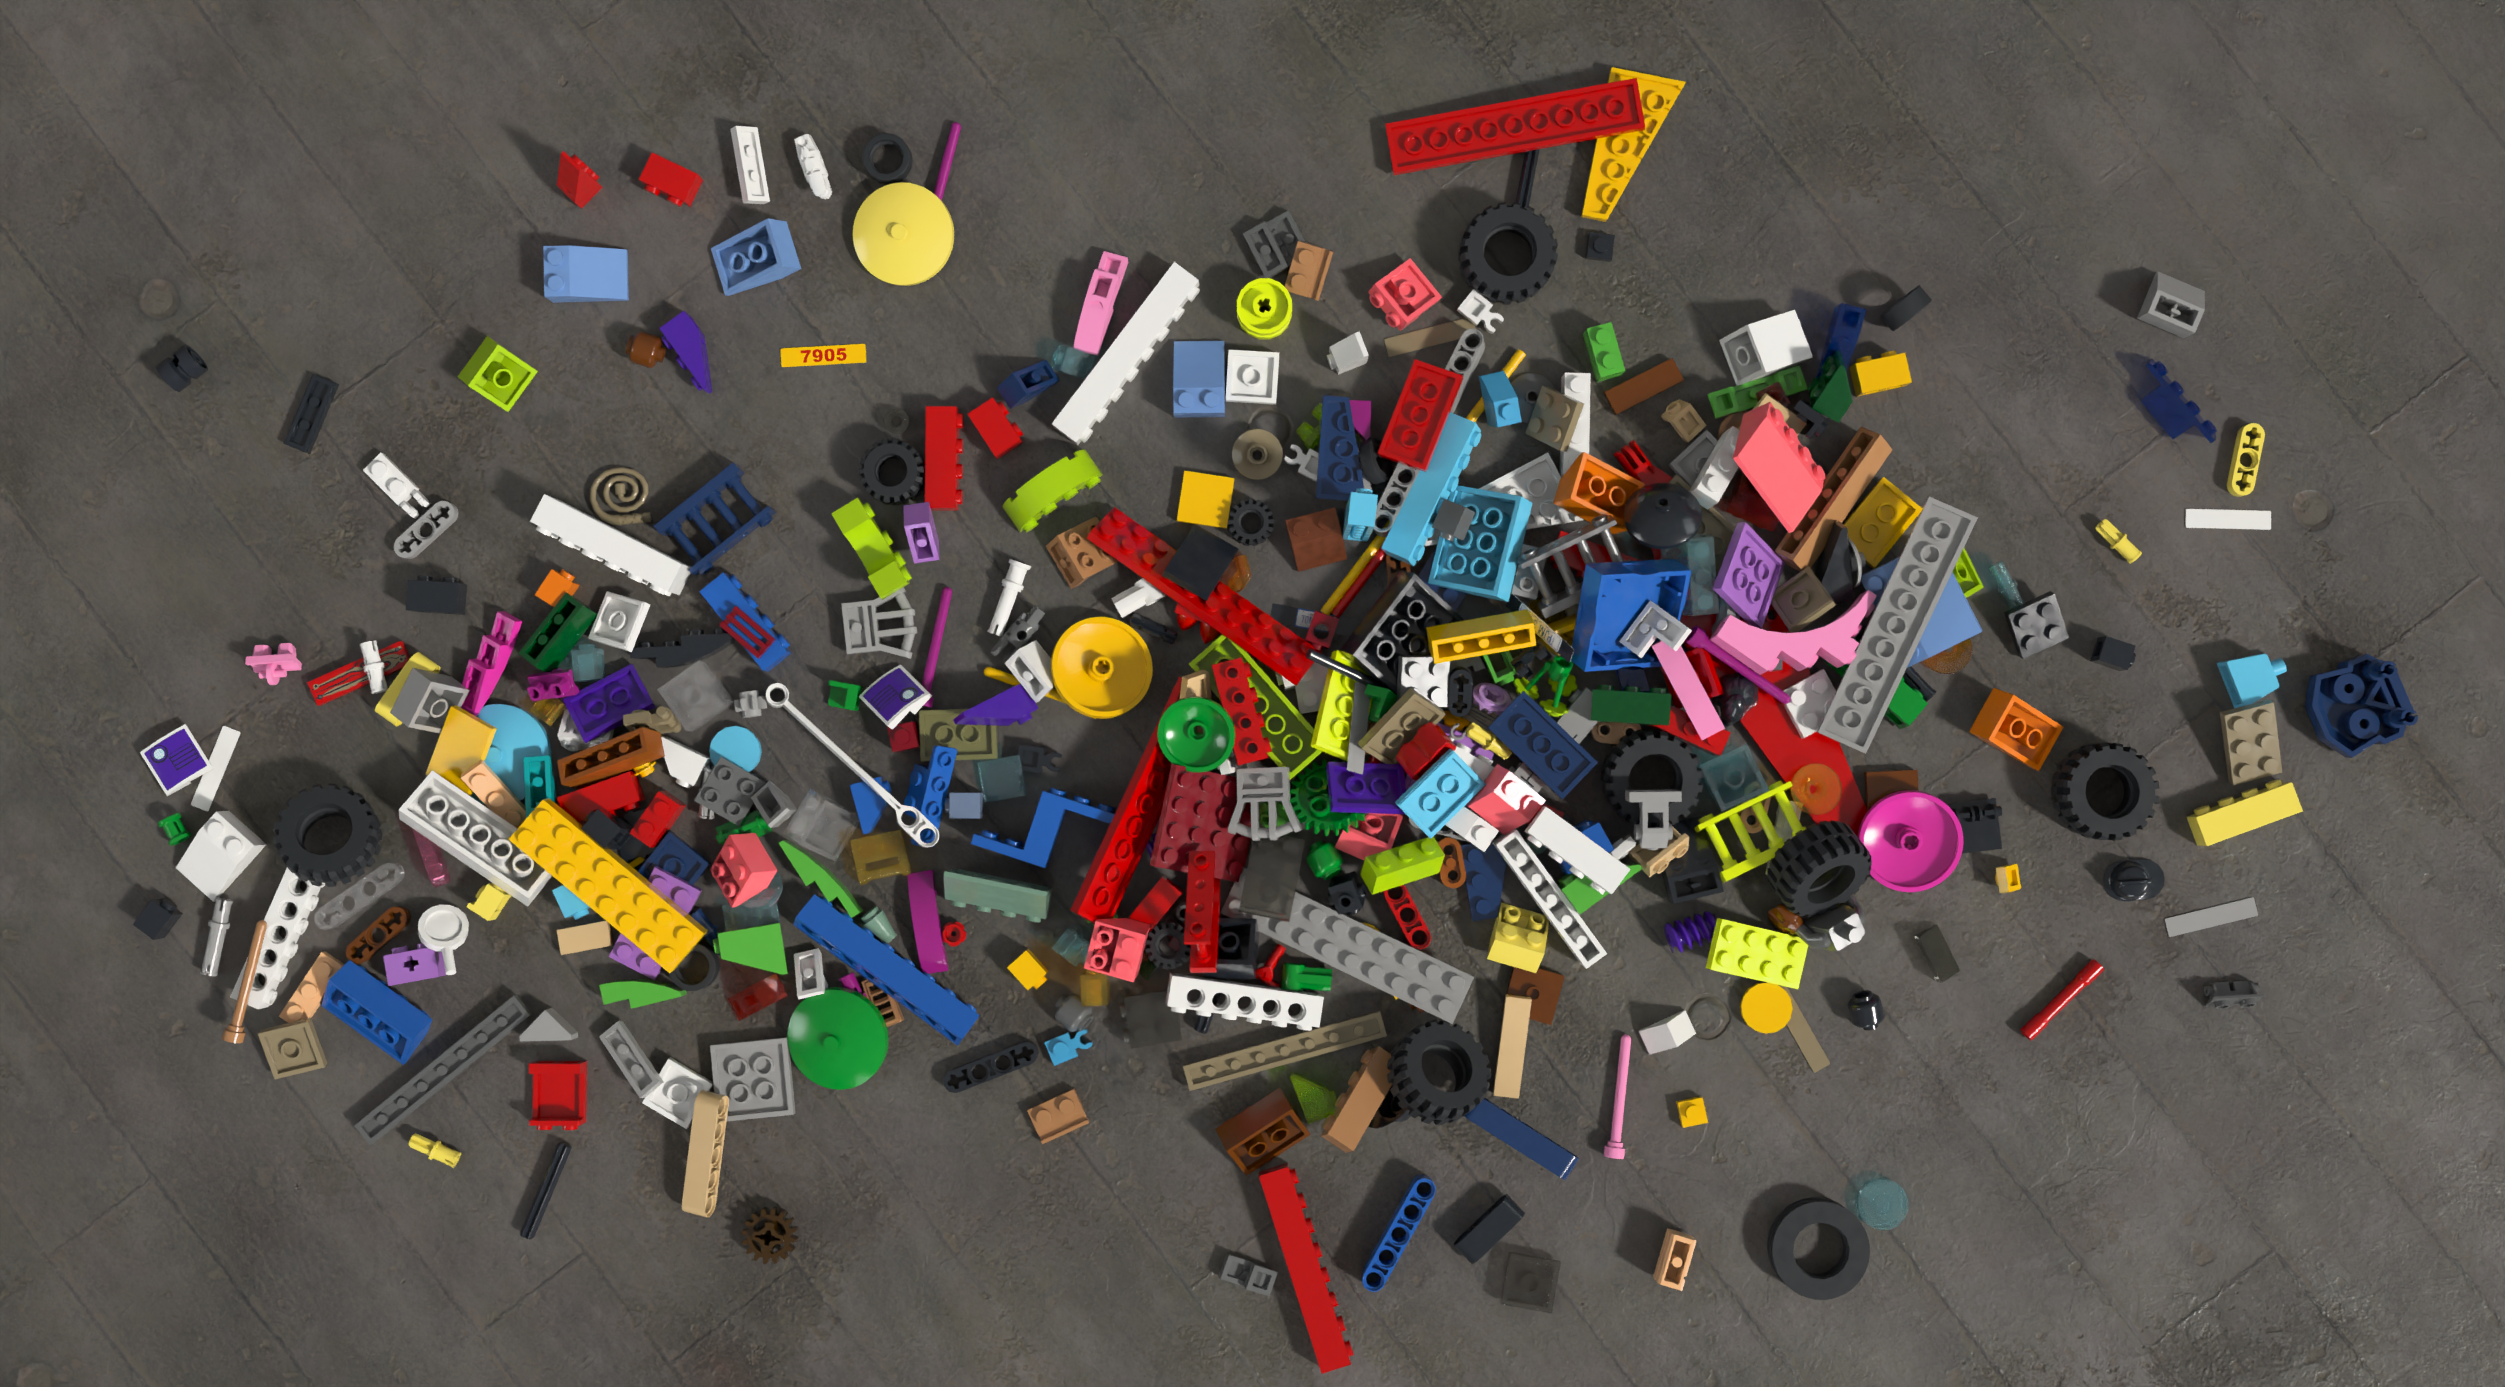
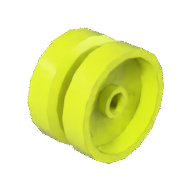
M1258 278L1249 282L1240 291L1237 299V319L1241 328L1249 336L1259 340L1275 338L1286 330L1292 317V299L1288 290L1280 282L1270 278ZM1265 306L1269 309V312L1265 310L1262 313L1260 308Z

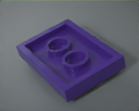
M633 664L580 690L577 695L562 699L585 743L623 725V715L631 714L634 710L650 711L655 708Z
M1328 762L1326 772L1331 812L1405 814L1395 803L1406 792L1404 768L1401 765L1364 763L1363 774H1358L1347 770V762Z

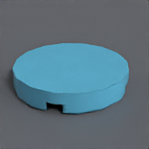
M732 726L724 728L715 735L711 741L709 753L714 766H716L720 757H723L745 771L750 772L760 762L762 750L760 741L752 731L744 727Z

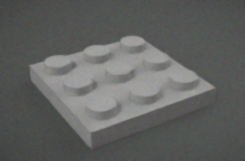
M787 1037L710 1045L714 1093L726 1095L729 1099L727 1121L794 1115L796 1113Z

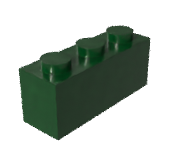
M566 592L519 654L533 666L544 672H551L557 669L596 619L597 613Z
M1598 685V690L1593 689L1591 721L1669 726L1671 694H1666V689L1650 688V693L1640 692V687L1625 686L1624 691H1614V686Z

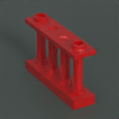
M1189 851L1184 945H1191V973H1217L1221 880L1214 878L1215 851Z

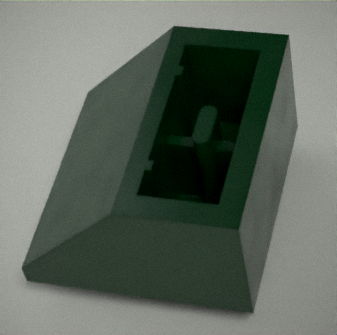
M1836 351L1833 357L1828 356L1822 366L1823 372L1819 378L1815 377L1812 380L1808 391H1810L1809 398L1812 409L1839 423L1853 400L1842 354Z

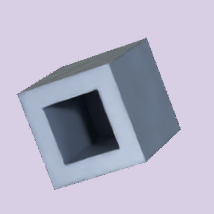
M949 793V798H945V813H949V818H983V793Z

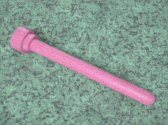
M1627 1034L1621 1037L1611 1139L1604 1147V1157L1624 1159L1625 1148H1623V1143L1621 1142L1631 1046V1037Z

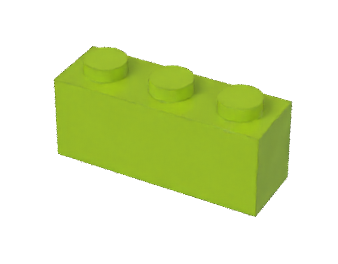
M1434 836L1431 839L1427 837L1365 857L1360 875L1373 895L1438 874L1445 854Z

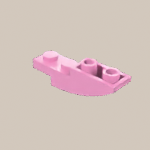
M1106 251L1103 252L1098 269L1094 270L1086 294L1073 346L1075 350L1098 356L1114 312L1113 305L1129 262L1128 257Z

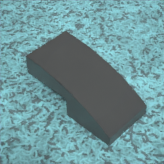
M1227 1252L1218 1277L1222 1280L1244 1286L1247 1290L1270 1296L1278 1271Z

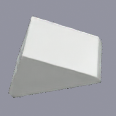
M1686 1010L1639 1030V1034L1649 1054L1678 1047L1696 1034Z

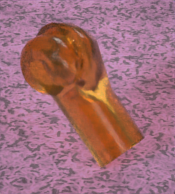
M1246 555L1234 558L1237 572L1232 579H1229L1228 586L1235 592L1242 591L1252 577Z

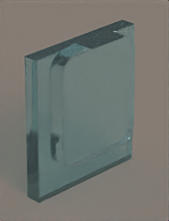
M1020 755L977 763L984 803L1026 795Z

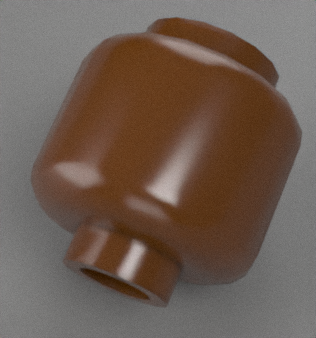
M643 331L637 332L635 336L631 335L626 347V354L629 355L630 361L647 368H653L657 362L662 363L666 353V348L662 347V340L659 336Z

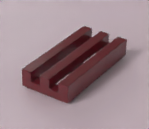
M735 606L732 609L733 611L726 616V619L719 626L755 657L760 659L776 639L742 609ZM737 614L768 641L766 643L762 642L735 618ZM732 622L759 645L761 649L758 651L733 630L729 624Z

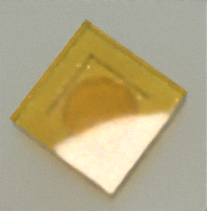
M556 698L537 701L529 711L551 726L564 711L566 705Z

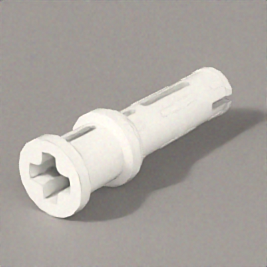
M1009 559L1010 567L1005 579H1002L1001 583L1004 588L987 631L1001 637L1006 628L1017 593L1021 592L1024 588L1022 583L1025 574L1031 568L1029 565Z

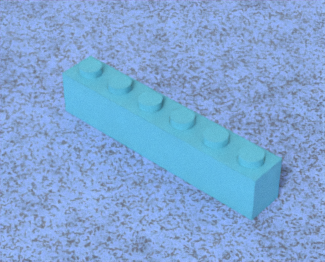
M1451 412L1449 413L1427 471H1419L1381 547L1387 555L1412 566L1422 558L1425 551L1424 545L1427 539L1431 538L1435 532L1432 525L1444 499H1448L1451 492L1456 490L1459 482L1458 477L1462 469H1466L1470 461L1469 454L1481 439V430L1476 422Z
M1357 488L1356 492H1351L1344 514L1342 533L1344 540L1368 541L1375 526L1378 495L1372 494V490Z

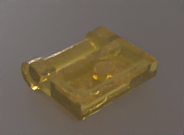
M902 829L850 841L860 885L869 884L871 880L911 874ZM897 856L899 858L900 864L869 871L865 867V863Z

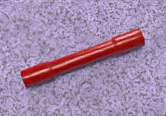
M2092 959L2041 1012L2033 1016L2020 1029V1032L2032 1041L2048 1025L2050 1020L2084 987L2088 986L2104 971L2101 964Z

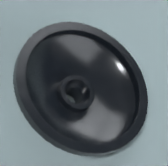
M1654 483L1638 489L1629 497L1624 507L1623 519L1626 530L1637 542L1655 549H1670L1685 544L1695 536L1701 525L1702 510L1697 498L1687 489L1671 483Z

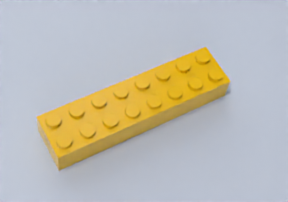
M550 798L543 799L512 834L509 840L667 972H673L708 930L611 849H604L581 829L583 826Z

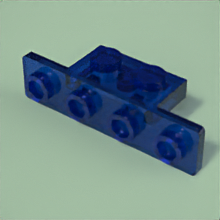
M2152 358L2147 361V368L2161 385L2141 399L2144 406L2173 440L2193 425H2196L2207 440L2213 443L2217 437L2215 434L2217 429L2208 419L2206 421L2203 420L2198 414L2201 412L2198 405L2193 400L2188 402L2183 396L2185 391L2176 380L2172 382L2166 375L2168 370L2160 361L2155 362Z

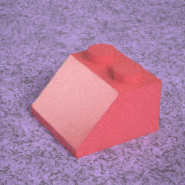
M1497 764L1485 779L1484 783L1486 785L1466 805L1505 835L1529 822L1546 800L1509 770Z
M1365 813V821L1357 819V828L1349 825L1348 833L1343 829L1341 830L1335 848L1363 861L1367 856L1392 849L1403 814Z

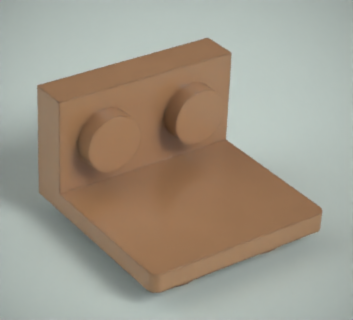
M1093 517L1057 535L1046 545L1047 550L1071 590L1082 584L1090 576L1119 562L1087 539L1090 531L1100 522L1097 517Z

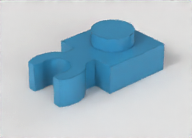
M1087 1029L1081 1032L1078 1031L1073 1038H1071L1069 1032H1066L1044 1042L1054 1066L1077 1057V1048L1088 1049L1093 1045L1092 1041L1082 1043L1080 1040L1081 1035L1088 1032Z

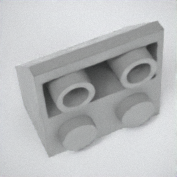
M2156 272L2137 319L2185 338L2194 334L2205 310V291L2161 272Z

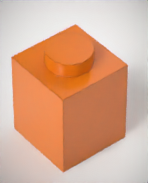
M551 569L535 595L555 607L566 592L573 596L580 585L573 581L575 576L568 571L561 569L559 572Z

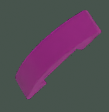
M933 870L909 873L907 877L910 908L922 973L930 974L948 971L945 945H943L936 900L937 891Z

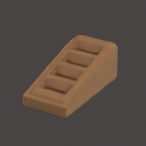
M869 980L862 981L867 998L877 1008L878 1005L890 1002L891 1006L879 1010L882 1015L891 1011L894 1013V1016L885 1019L887 1027L904 1020L896 1000L887 994L886 997L875 1001L874 996L883 993L881 989L871 991L870 986L874 984Z

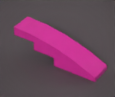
M505 611L497 612L491 635H483L477 659H469L462 685L469 689V692L461 708L475 716H478L501 677L522 624L521 620Z

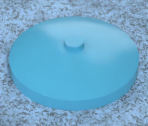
M505 704L483 706L476 717L497 728L484 762L520 801L525 800L523 757L550 755L552 758L551 744L547 732L532 714L522 708ZM473 792L472 796L470 797H472L479 803L484 804L480 800V798Z

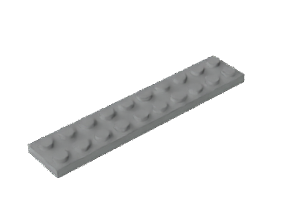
M1932 497L1927 498L1855 650L1856 657L1848 665L1820 724L1818 733L1866 754L1978 517Z
M1244 867L1240 874L1239 882L1234 883L1221 911L1222 914L1230 918L1257 919L1259 932L1453 1024L1474 979V976L1344 914H1338L1337 911Z

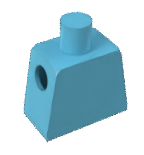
M2267 654L2252 655L2217 663L2234 708L2252 704L2279 688L2276 676L2287 671L2286 664L2281 658L2270 662Z

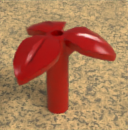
M1280 944L1276 945L1264 966L1256 970L1255 979L1261 980L1263 984L1270 987H1281V983H1277L1272 979L1273 969L1285 952V947Z

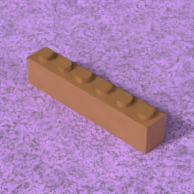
M1860 427L1824 479L1820 495L1795 530L1791 533L1787 532L1774 551L1787 566L1800 572L1808 566L1812 567L1825 548L1834 522L1840 521L1842 523L1893 450L1881 434Z

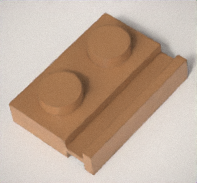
M1298 240L1284 286L1288 292L1319 301L1334 251Z
M1075 1088L1027 1110L1042 1144L1090 1122Z

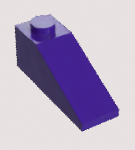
M1020 683L962 712L953 721L955 724L1009 726L1015 722L1022 725L1033 718L1031 713L1036 711L1038 706Z

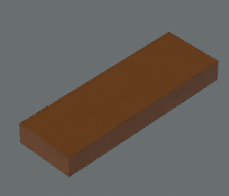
M1673 358L1607 390L1604 392V395L1614 415H1617L1683 382L1684 379Z

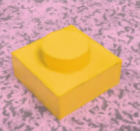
M2008 864L1996 868L1995 880L1999 886L2000 893L2021 889L2017 864Z
M1699 1096L1676 1101L1681 1127L1685 1128L1708 1123L1703 1097Z

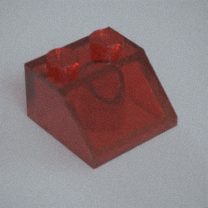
M1741 470L1729 497L1726 512L1773 532L1780 520Z

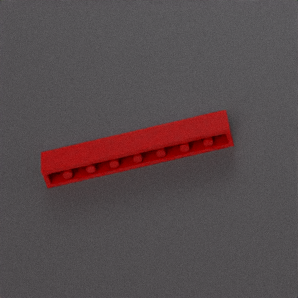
M1288 1163L1260 1171V1182L1321 1374L1351 1365L1350 1356H1353L1354 1353L1350 1340L1344 1341L1342 1332L1346 1331L1342 1315L1337 1317L1334 1307L1338 1306L1334 1291L1329 1292L1326 1282L1330 1281L1326 1266L1321 1267L1318 1259L1323 1256L1319 1243H1313L1310 1234L1315 1232L1311 1218H1305L1303 1208L1307 1207L1303 1193L1298 1194L1295 1184L1299 1183L1295 1168L1290 1169Z

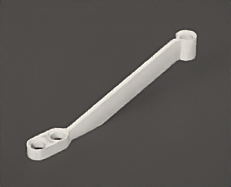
M775 683L768 687L766 690L767 703L774 708L784 707L895 809L897 823L920 846L926 848L932 847L938 842L939 831L916 808L901 805L788 701L789 691L786 686ZM780 689L784 692L785 698L781 702H774L770 698L771 691ZM909 810L915 813L916 821L913 825H905L902 822L901 816L903 812ZM926 828L931 829L935 835L934 840L928 844L920 839L921 831Z

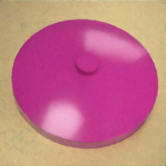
M1904 790L1881 798L1867 811L1858 830V838L1871 855V876L1882 885L1896 891L1919 892L1940 884L1954 871L1963 851V831L1957 816L1944 801L1923 791Z

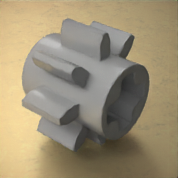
M758 690L740 692V699L734 700L735 712H742V718L762 716L761 709L767 708L766 696H759Z

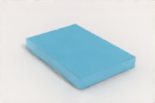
M1450 748L1395 803L1431 839L1486 784Z

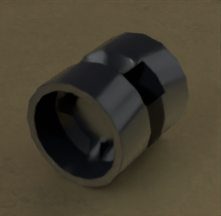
M186 344L173 353V359L166 358L156 366V370L161 378L177 392H181L189 386L191 378L198 379L208 371V367L200 355Z

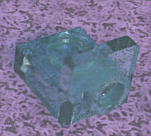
M1059 345L1052 356V369L1085 380L1090 374L1095 356L1068 346Z

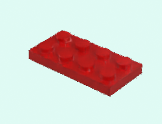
M1415 359L1378 450V455L1426 472L1459 391L1463 375Z

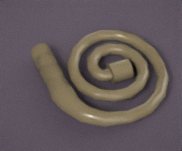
M625 467L612 468L604 471L594 480L590 488V502L593 511L601 520L619 526L652 522L651 512L611 515L605 513L599 507L596 500L598 485L606 476L616 473H627L640 480L643 486V493L636 503L631 506L622 507L614 504L610 499V487L618 481L628 482L633 487L632 494L624 497V494H626L625 484H614L615 495H618L620 501L630 502L636 498L638 485L633 478L626 475H617L610 478L604 486L603 496L608 506L618 512L636 510L644 504L648 496V484L644 476L639 472Z

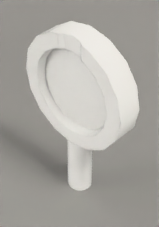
M437 905L430 907L420 917L418 936L427 948L442 952L446 975H453L456 973L453 950L465 942L468 936L469 922L466 915L459 908L451 905Z

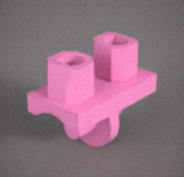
M281 643L278 646V654L271 655L272 649L267 645H255L253 655L247 656L245 662L246 665L252 666L255 673H259L260 679L266 678L269 685H277L280 677L287 676V671L301 670L302 663L296 658V648L291 643Z

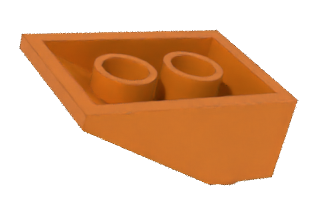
M1993 688L1969 733L2032 769L2039 771L2064 727L2017 696Z

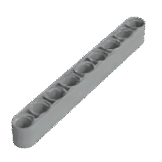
M1472 328L1464 331L1445 370L1463 375L1462 383L1450 411L1451 413H1454L1485 350L1483 335L1477 329ZM1471 339H1477L1480 341L1479 344L1473 348L1468 347L1466 345L1467 342ZM1460 361L1468 363L1467 368L1464 370H1458L1455 366ZM1401 463L1397 464L1376 508L1374 531L1378 536L1387 537L1420 470ZM1408 473L1412 475V479L1408 483H1401L1399 481L1403 474ZM1393 496L1401 498V502L1396 506L1388 504L1389 499ZM1384 518L1390 520V524L1385 529L1377 527L1379 520Z

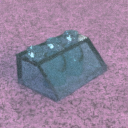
M1695 535L1681 546L1661 549V560L1676 559L1691 570L1686 602L1681 615L1718 614V593L1713 589L1716 580L1713 535Z

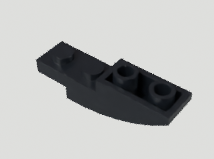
M714 629V634H704V630H689V635H681V646H679V641L663 642L662 647H654L653 642L638 643V648H633L632 652H630V658H656V667L658 668L678 667L709 658L730 646L736 639L724 629Z

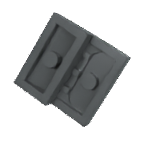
M1289 210L1243 233L1265 278H1270L1289 269L1298 240L1306 242Z

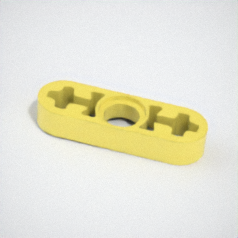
M2250 423L2238 430L2227 481V489L2233 496L2241 497L2248 495L2254 489L2265 438L2264 429L2259 424ZM2251 430L2252 434L2256 435V438L2250 440L2249 436H2246V432ZM2249 445V447H2254V449L2243 448V446ZM2243 453L2249 454L2252 458V463L2249 467H2245L2240 463V456ZM2238 471L2249 472V474L2243 475V473H2238ZM2242 479V483L2246 484V487L2240 489V486L2236 485V481Z

